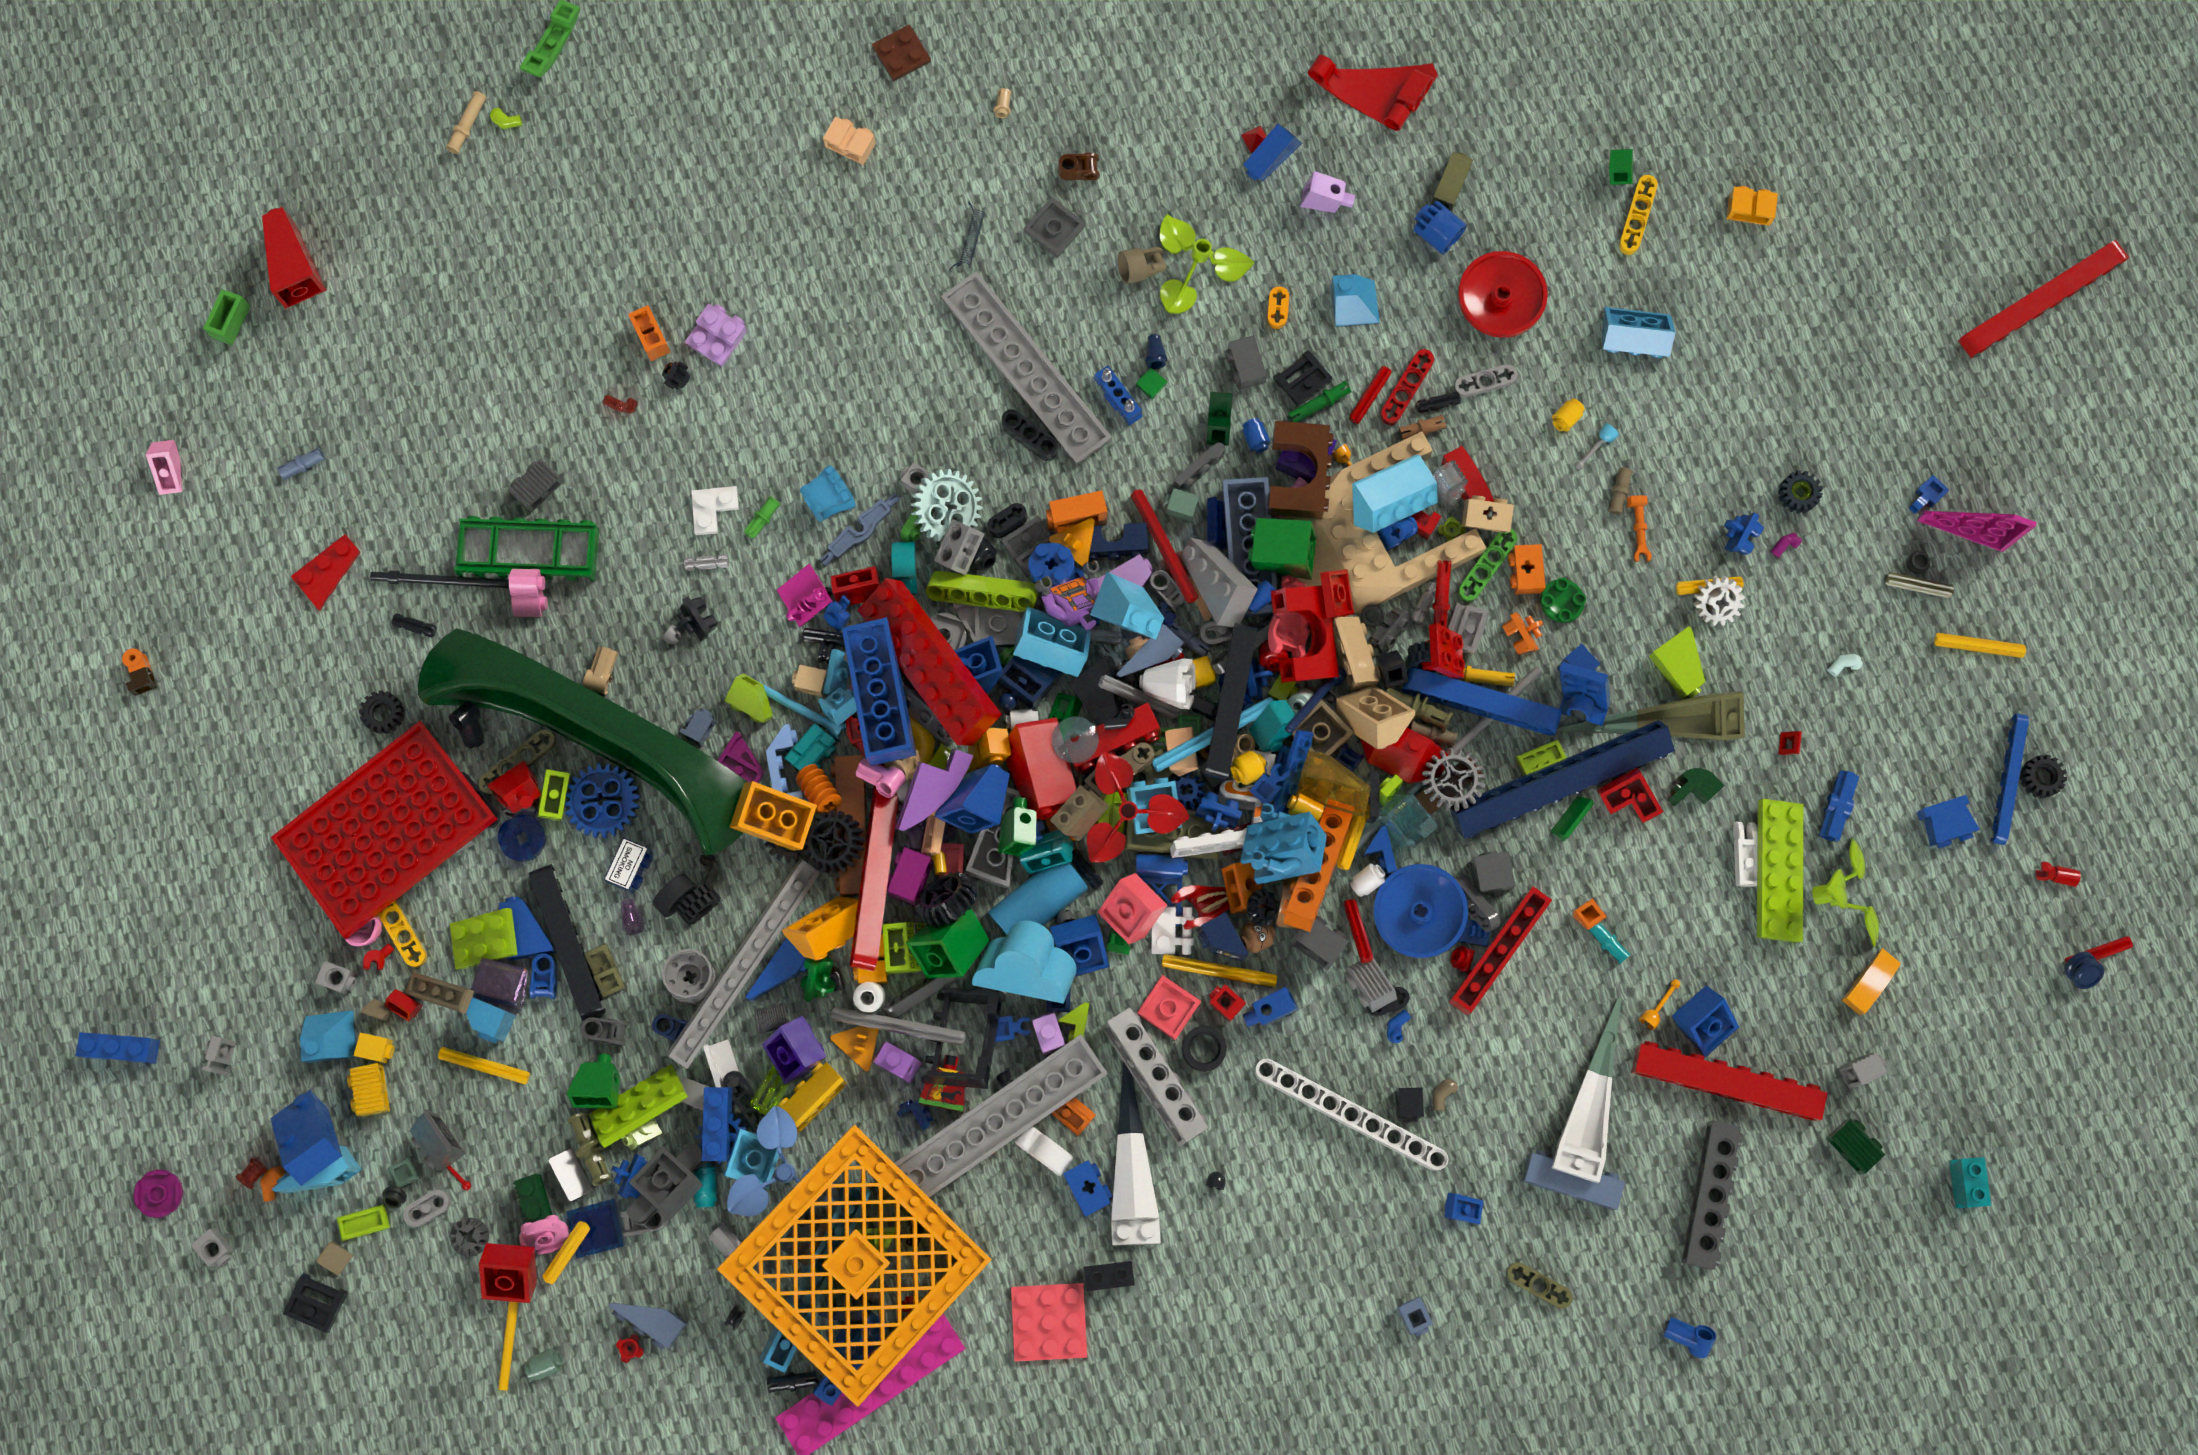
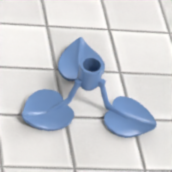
M774 1106L760 1121L757 1127V1138L760 1144L767 1149L777 1147L782 1164L776 1168L775 1177L760 1184L757 1176L752 1174L742 1176L735 1181L727 1199V1208L732 1214L743 1216L758 1215L766 1209L769 1202V1195L763 1189L764 1187L777 1181L790 1183L794 1180L798 1183L801 1180L796 1176L795 1167L787 1164L781 1148H789L795 1144L797 1140V1127L792 1117L778 1106ZM812 1168L806 1170V1171L803 1173L802 1178H803ZM831 1188L832 1202L838 1201L840 1198L836 1188ZM827 1189L815 1202H827ZM827 1205L814 1206V1208L826 1207Z

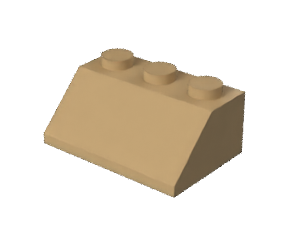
M1359 617L1334 618L1335 646L1342 667L1347 674L1346 680L1350 693L1372 685L1377 686L1381 673L1378 665L1374 666L1372 657H1374L1371 644L1366 642L1367 630L1365 624L1360 623Z
M1375 685L1336 698L1337 716L1354 732L1353 734L1376 749H1383L1388 745L1396 743L1415 716V710Z

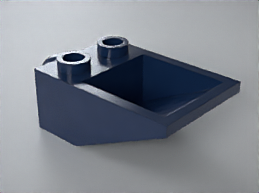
M1014 656L1003 668V673L997 681L998 685L1008 691L1000 696V707L1006 711L1013 710L1017 705L1018 699L1033 711L1064 673ZM1011 678H1015L1017 683L1013 682ZM1029 692H1033L1035 695L1031 696Z

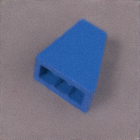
M1277 124L1243 164L1248 169L1246 173L1255 181L1257 179L1264 181L1303 143L1289 130Z
M509 897L505 899V902L498 903L499 910L512 908L518 955L505 959L513 961L535 957L543 953H557L554 944L527 902L519 899V897Z

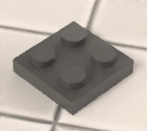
M1051 197L1024 227V233L1058 258L1086 227V223Z
M808 1208L798 1220H810V1209ZM814 1212L815 1220L825 1219L818 1213ZM810 1223L797 1224V1238L810 1237ZM815 1223V1237H823L827 1230V1223ZM793 1229L785 1238H793ZM797 1241V1256L810 1255V1241ZM815 1241V1251L821 1241ZM783 1242L781 1249L790 1256H793V1242ZM798 1259V1261L807 1266L810 1259Z

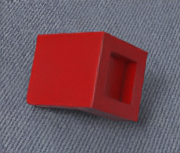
M1423 511L1411 515L1418 525L1416 534L1428 540L1442 516L1436 512L1429 516Z

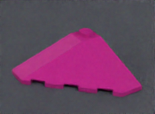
M1924 511L1917 519V521L2001 552L2007 550L2036 527L2037 524L2035 521L2015 514Z

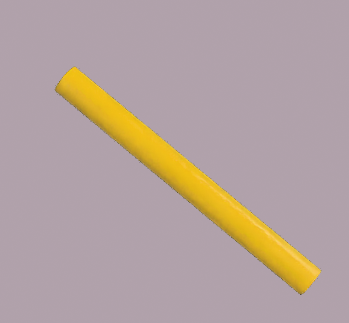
M519 1302L508 1303L498 1390H508Z

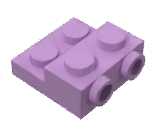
M708 304L696 320L697 325L686 339L685 345L723 367L747 333V330L744 326L745 322L736 315L731 318L725 314L726 310L720 305L715 304L713 307Z

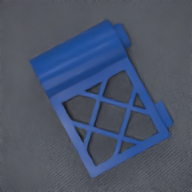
M1137 854L1136 874L1145 883H1150L1156 889L1155 893L1159 892L1167 901L1166 904L1168 906H1175L1161 890L1167 884H1177V891L1182 888L1183 875L1188 873V861H1183V857L1172 858V856ZM1181 902L1176 905V916H1183Z

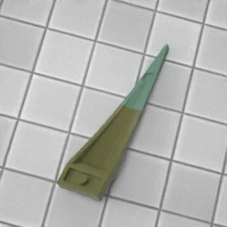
M1741 691L1712 693L1606 716L1603 726L1582 721L1559 726L1557 730L1564 732L1626 734L1659 720L1668 726L1670 735L1674 737L1713 740L1745 738L1744 693Z

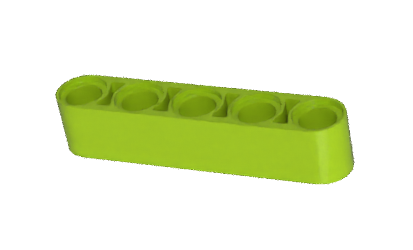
M945 571L933 572L925 590L926 596L933 601L1025 612L1027 607L1034 609L1039 594L1035 589V584L1032 582L969 574L964 575Z

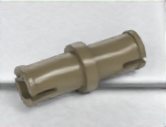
M1618 468L1615 486H1612L1611 489L1613 494L1608 512L1618 515L1623 513L1625 499L1630 492L1628 487L1633 473L1631 469Z
M1415 721L1410 724L1409 729L1431 739L1433 742L1449 745L1450 747H1453L1457 738V733L1443 732L1436 725L1429 726Z

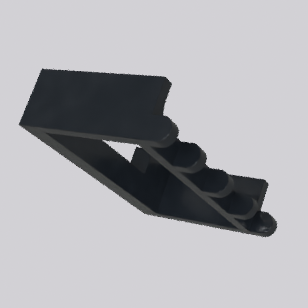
M943 987V993H937L936 997L937 1000L944 1001L943 1010L933 1014V1019L941 1020L940 1027L942 1028L947 1026L951 1002L987 1005L986 1014L988 1018L981 1057L978 1056L975 1074L938 1071L944 1042L930 1040L937 1042L934 1056L925 1057L926 1063L933 1064L932 1071L928 1070V1076H922L921 1082L925 1084L988 1089L1002 1006L1000 993L998 991Z

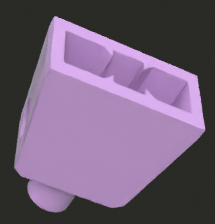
M1314 171L1303 188L1300 207L1335 213L1340 205L1352 208L1355 195L1345 192V181Z
M1048 1012L1031 1018L1044 1059L1065 1045L1054 1012Z

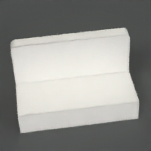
M729 1040L703 1046L716 1087H724L723 1078L726 1073L730 1071L739 1072ZM729 1076L730 1082L727 1085L729 1087H738L740 1077Z

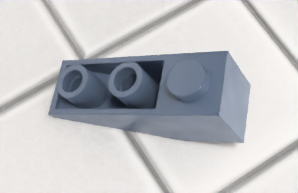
M610 1303L609 1305L613 1309L612 1314L621 1321L629 1320L633 1323L632 1329L641 1335L647 1333L653 1338L651 1342L660 1349L664 1347L671 1348L688 1324L669 1309Z

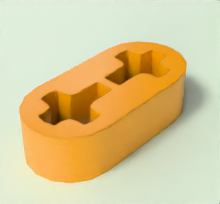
M1281 286L1273 288L1269 295L1267 323L1274 329L1284 327L1288 318L1289 292ZM1277 293H1281V296L1284 297L1281 299L1280 305H1276L1277 298L1275 296H1277ZM1276 310L1280 311V318H1283L1280 319L1279 323H1276L1275 319L1271 318L1275 317Z

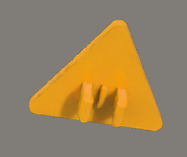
M1090 518L1050 536L1049 541L1069 548L1074 560L1083 566L1089 559L1095 520Z
M858 1026L831 1035V1041L864 1071L870 1070L879 1029Z

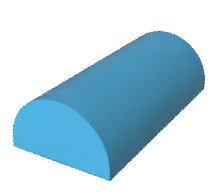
M1066 863L1034 873L991 908L987 914L1005 936H1007L1011 926L1019 921H1033L1045 926L1061 910L1067 908L1084 894L1088 887L1072 865Z

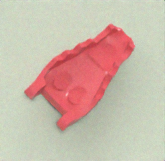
M1290 575L1284 576L1281 581V589L1306 586L1305 582ZM1298 613L1274 614L1268 630V643L1271 652L1278 654L1282 649L1292 652L1293 658L1304 656L1306 654V641L1310 633L1307 620Z

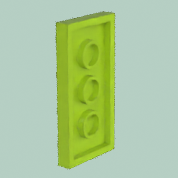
M671 1063L626 1092L619 1094L617 1108H597L589 1116L600 1143L606 1148L688 1096L676 1069Z

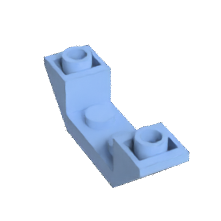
M785 724L766 750L772 789L783 793L788 791L786 778L781 777L780 770L784 769L782 755L778 756L777 754L791 751L794 744L798 742L797 732L792 730L789 724ZM802 791L786 793L788 795L809 802L808 799L804 797Z

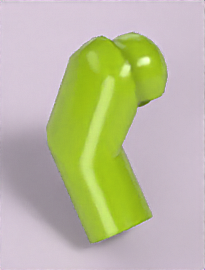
M493 108L491 110L490 118L500 128L508 129L522 126L520 115L508 117L500 108Z

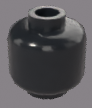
M983 537L971 563L976 570H987L996 562L997 550L985 537Z

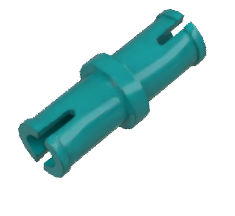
M1600 922L1587 930L1602 944L1601 948L1603 950L1606 949L1619 964L1631 955L1616 940L1617 936L1615 934L1611 935Z

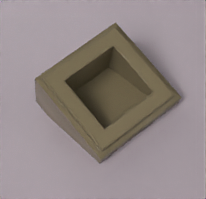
M372 999L361 1010L362 1014L385 1022H389L392 1011L385 1007V1003L376 999Z
M331 1241L317 1258L316 1262L339 1276L354 1255L338 1243Z

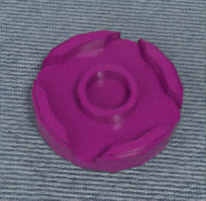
M159 1169L149 1171L135 1185L133 1193L134 1203L147 1217L162 1218L169 1216L176 1211L182 1202V1183L170 1171Z

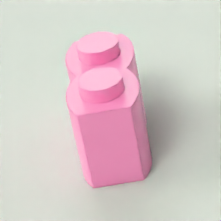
M540 569L511 570L509 590L514 617H542L543 611L547 610L548 600L546 596H543L542 591L545 589V577L541 576Z

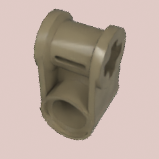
M1139 743L1126 754L1120 756L1132 766L1134 772L1133 779L1150 766L1154 759L1153 748L1147 743ZM1142 751L1146 753L1148 751V758L1145 759L1141 757L1139 759V752Z

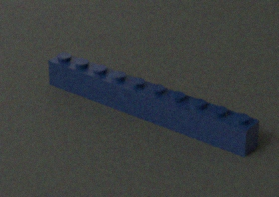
M1657 720L1482 793L1481 797L1474 796L1476 803L1472 804L1467 800V809H1464L1460 803L1459 811H1455L1454 805L1450 806V812L1456 830L1464 839L1473 838L1479 832L1497 828L1501 823L1508 820H1516L1527 812L1538 811L1544 805L1557 803L1563 800V797L1571 794L1581 793L1587 787L1603 784L1605 780L1611 777L1622 776L1626 771L1637 767H1644L1652 760L1663 759L1669 753L1675 751L1669 728Z

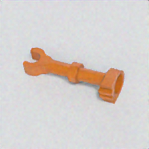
M1644 495L1626 498V506L1635 509V524L1633 525L1637 539V551L1633 555L1635 562L1639 561L1640 553L1645 554L1646 562L1651 561L1652 554L1646 545L1645 531L1647 530V524L1644 522V506L1648 504V498Z

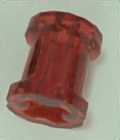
M254 1157L250 1158V1163L241 1174L237 1173L235 1176L240 1183L251 1190L255 1187L254 1183L258 1178L268 1171V1168Z

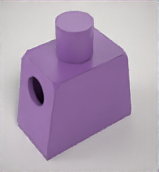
M883 1041L872 1060V1063L911 1084L922 1065L915 1057L886 1041Z

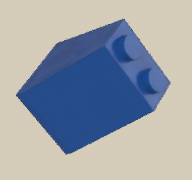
M989 764L986 767L965 774L952 795L938 808L935 817L970 834L999 825L1010 773L1002 770L998 765Z

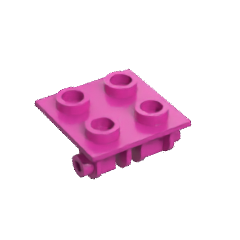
M811 564L805 566L777 589L778 594L788 608L786 618L791 622L793 620L796 621L799 627L803 626L833 601Z

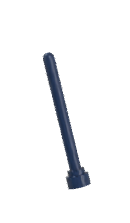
M1338 666L1339 677L1326 678L1322 686L1285 727L1287 733H1292L1333 686H1339L1343 683L1347 674L1342 667Z

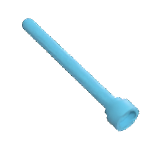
M764 685L767 697L825 727L827 732L830 733L829 735L839 740L841 738L840 731H845V722L838 726L824 716Z

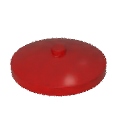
M1508 251L1490 252L1475 259L1464 271L1458 287V303L1465 319L1478 331L1499 338L1518 336L1530 330L1541 318L1548 298L1547 284L1538 267L1526 257Z

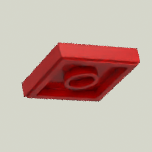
M1348 570L1320 572L1326 617L1333 618L1353 615L1354 609Z

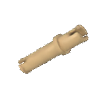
M478 91L473 92V96L458 125H455L453 128L454 133L446 145L448 151L459 154L465 139L469 138L471 134L469 131L487 99L484 94Z

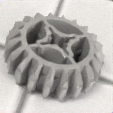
M1449 748L1448 756L1441 750L1439 752L1441 759L1433 755L1431 759L1435 764L1427 762L1425 765L1431 771H1423L1422 773L1423 776L1429 777V779L1422 781V785H1430V787L1424 790V793L1429 794L1433 792L1429 800L1432 802L1438 798L1439 801L1436 805L1438 808L1443 802L1447 803L1445 806L1446 811H1449L1451 804H1454L1455 811H1459L1460 803L1464 809H1467V800L1475 804L1476 800L1473 795L1477 797L1482 795L1477 788H1485L1484 783L1478 782L1486 778L1485 774L1477 773L1483 770V766H1474L1478 762L1477 758H1474L1472 761L1468 760L1471 756L1470 752H1467L1465 757H1462V749H1458L1457 755H1453V749ZM1450 762L1461 763L1468 770L1457 771ZM1443 765L1446 777L1435 784V772ZM1450 773L1451 775L1454 774L1461 777L1457 781V786L1453 785V782L1452 784L1447 782L1450 779ZM1472 776V789L1464 795L1462 781ZM1449 788L1453 790L1458 798L1447 797L1439 790Z

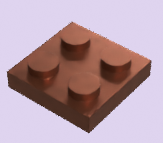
M910 24L872 44V48L893 81L931 62V58Z

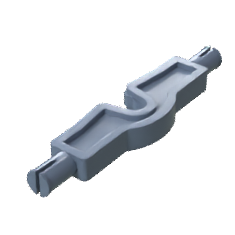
M894 492L885 501L880 499L871 508L859 515L858 522L864 527L863 531L857 532L850 526L846 527L828 545L829 551L819 561L826 567L835 557L840 559L854 545L866 542L875 532L876 526L892 512L891 507L900 500L899 496Z

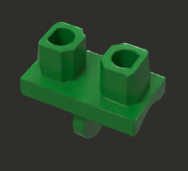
M830 958L822 960L805 959L804 967L809 972L807 976L801 979L800 987L805 990L803 999L807 1002L816 997H826L827 993L834 991L835 982L830 979L833 960Z

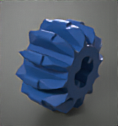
M1190 772L1186 774V778L1177 776L1178 781L1171 778L1170 781H1175L1178 801L1185 808L1186 805H1189V808L1194 810L1195 805L1193 802L1199 805L1201 802L1199 797H1205L1206 792L1200 790L1204 788L1205 784L1203 782L1196 784L1199 776L1196 775L1193 779H1190ZM1189 787L1192 794L1182 795L1181 788L1186 789Z

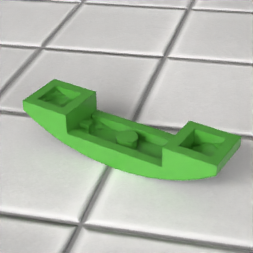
M559 0L550 15L551 23L534 51L529 50L520 66V70L540 78L551 68L575 26L580 12L579 6Z

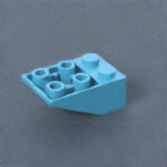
M339 1145L342 1157L302 1186L288 1173L277 1180L278 1184L272 1190L274 1192L292 1193L341 1185L362 1169L348 1148Z

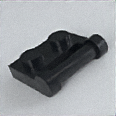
M1307 350L1299 360L1283 372L1276 373L1273 376V380L1283 389L1294 404L1299 407L1332 382L1333 377L1315 356ZM1309 364L1311 368L1290 384L1288 383L1287 379L1305 365Z
M303 1273L294 1288L283 1315L329 1333L347 1297L348 1291L343 1289L337 1290L313 1280L310 1275ZM305 1288L334 1299L332 1305L330 1306L304 1295Z

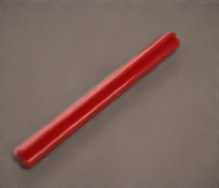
M1134 490L1131 498L1144 523H1146L1187 603H1194L1198 599V594L1143 490Z

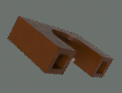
M1275 421L1272 450L1295 451L1306 455L1315 466L1316 476L1309 484L1299 488L1270 486L1267 515L1322 519L1324 512H1328L1329 498H1325V490L1330 489V476H1326L1327 468L1331 469L1332 455H1328V447L1333 445V433H1329L1330 425Z

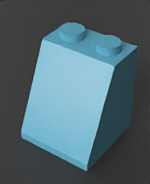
M1106 572L1090 615L1125 630L1157 639L1164 617L1142 586Z

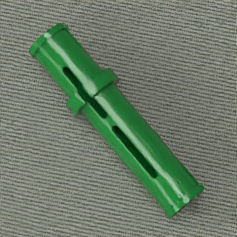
M1344 380L1330 390H1323L1321 395L1287 413V417L1291 419L1298 415L1291 422L1299 423L1326 406H1333L1335 401L1350 394L1351 388L1349 386L1341 391V389L1348 385Z

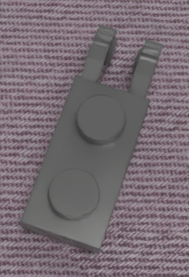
M1216 442L1214 446L1212 445L1174 479L1173 487L1178 490L1183 488L1185 490L1189 489L1194 484V478L1199 473L1204 475L1211 468L1210 463H1218L1224 457V444Z

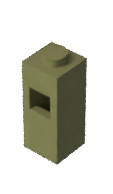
M1452 153L1433 196L1432 205L1435 201H1439L1452 212L1473 159H1470L1463 153Z

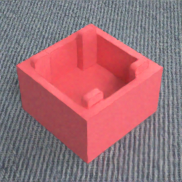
M1135 873L1118 881L1098 910V913L1130 945L1146 937L1168 905Z

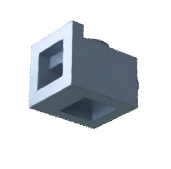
M703 708L700 711L697 710L694 715L691 714L685 724L687 728H681L680 734L703 746L716 724L712 718L713 714Z
M1421 1297L1414 1298L1396 1307L1410 1335L1415 1333L1416 1337L1429 1332L1428 1327L1433 1325ZM1413 1313L1419 1316V1320L1416 1323H1413L1410 1319Z

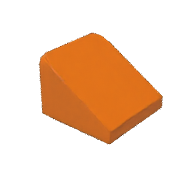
M1593 898L1573 911V917L1587 930L1607 918Z

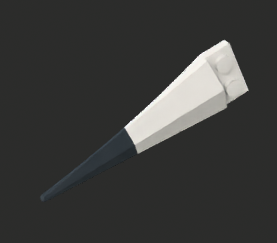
M1123 1062L1111 1217L1112 1246L1160 1244L1159 1214L1133 1078Z

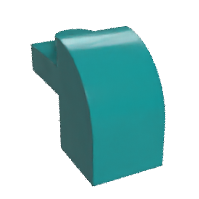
M915 541L892 542L893 579L902 581L911 594H917Z

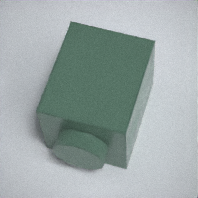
M1173 488L1172 494H1167L1164 502V507L1167 508L1166 515L1192 523L1199 503V496Z

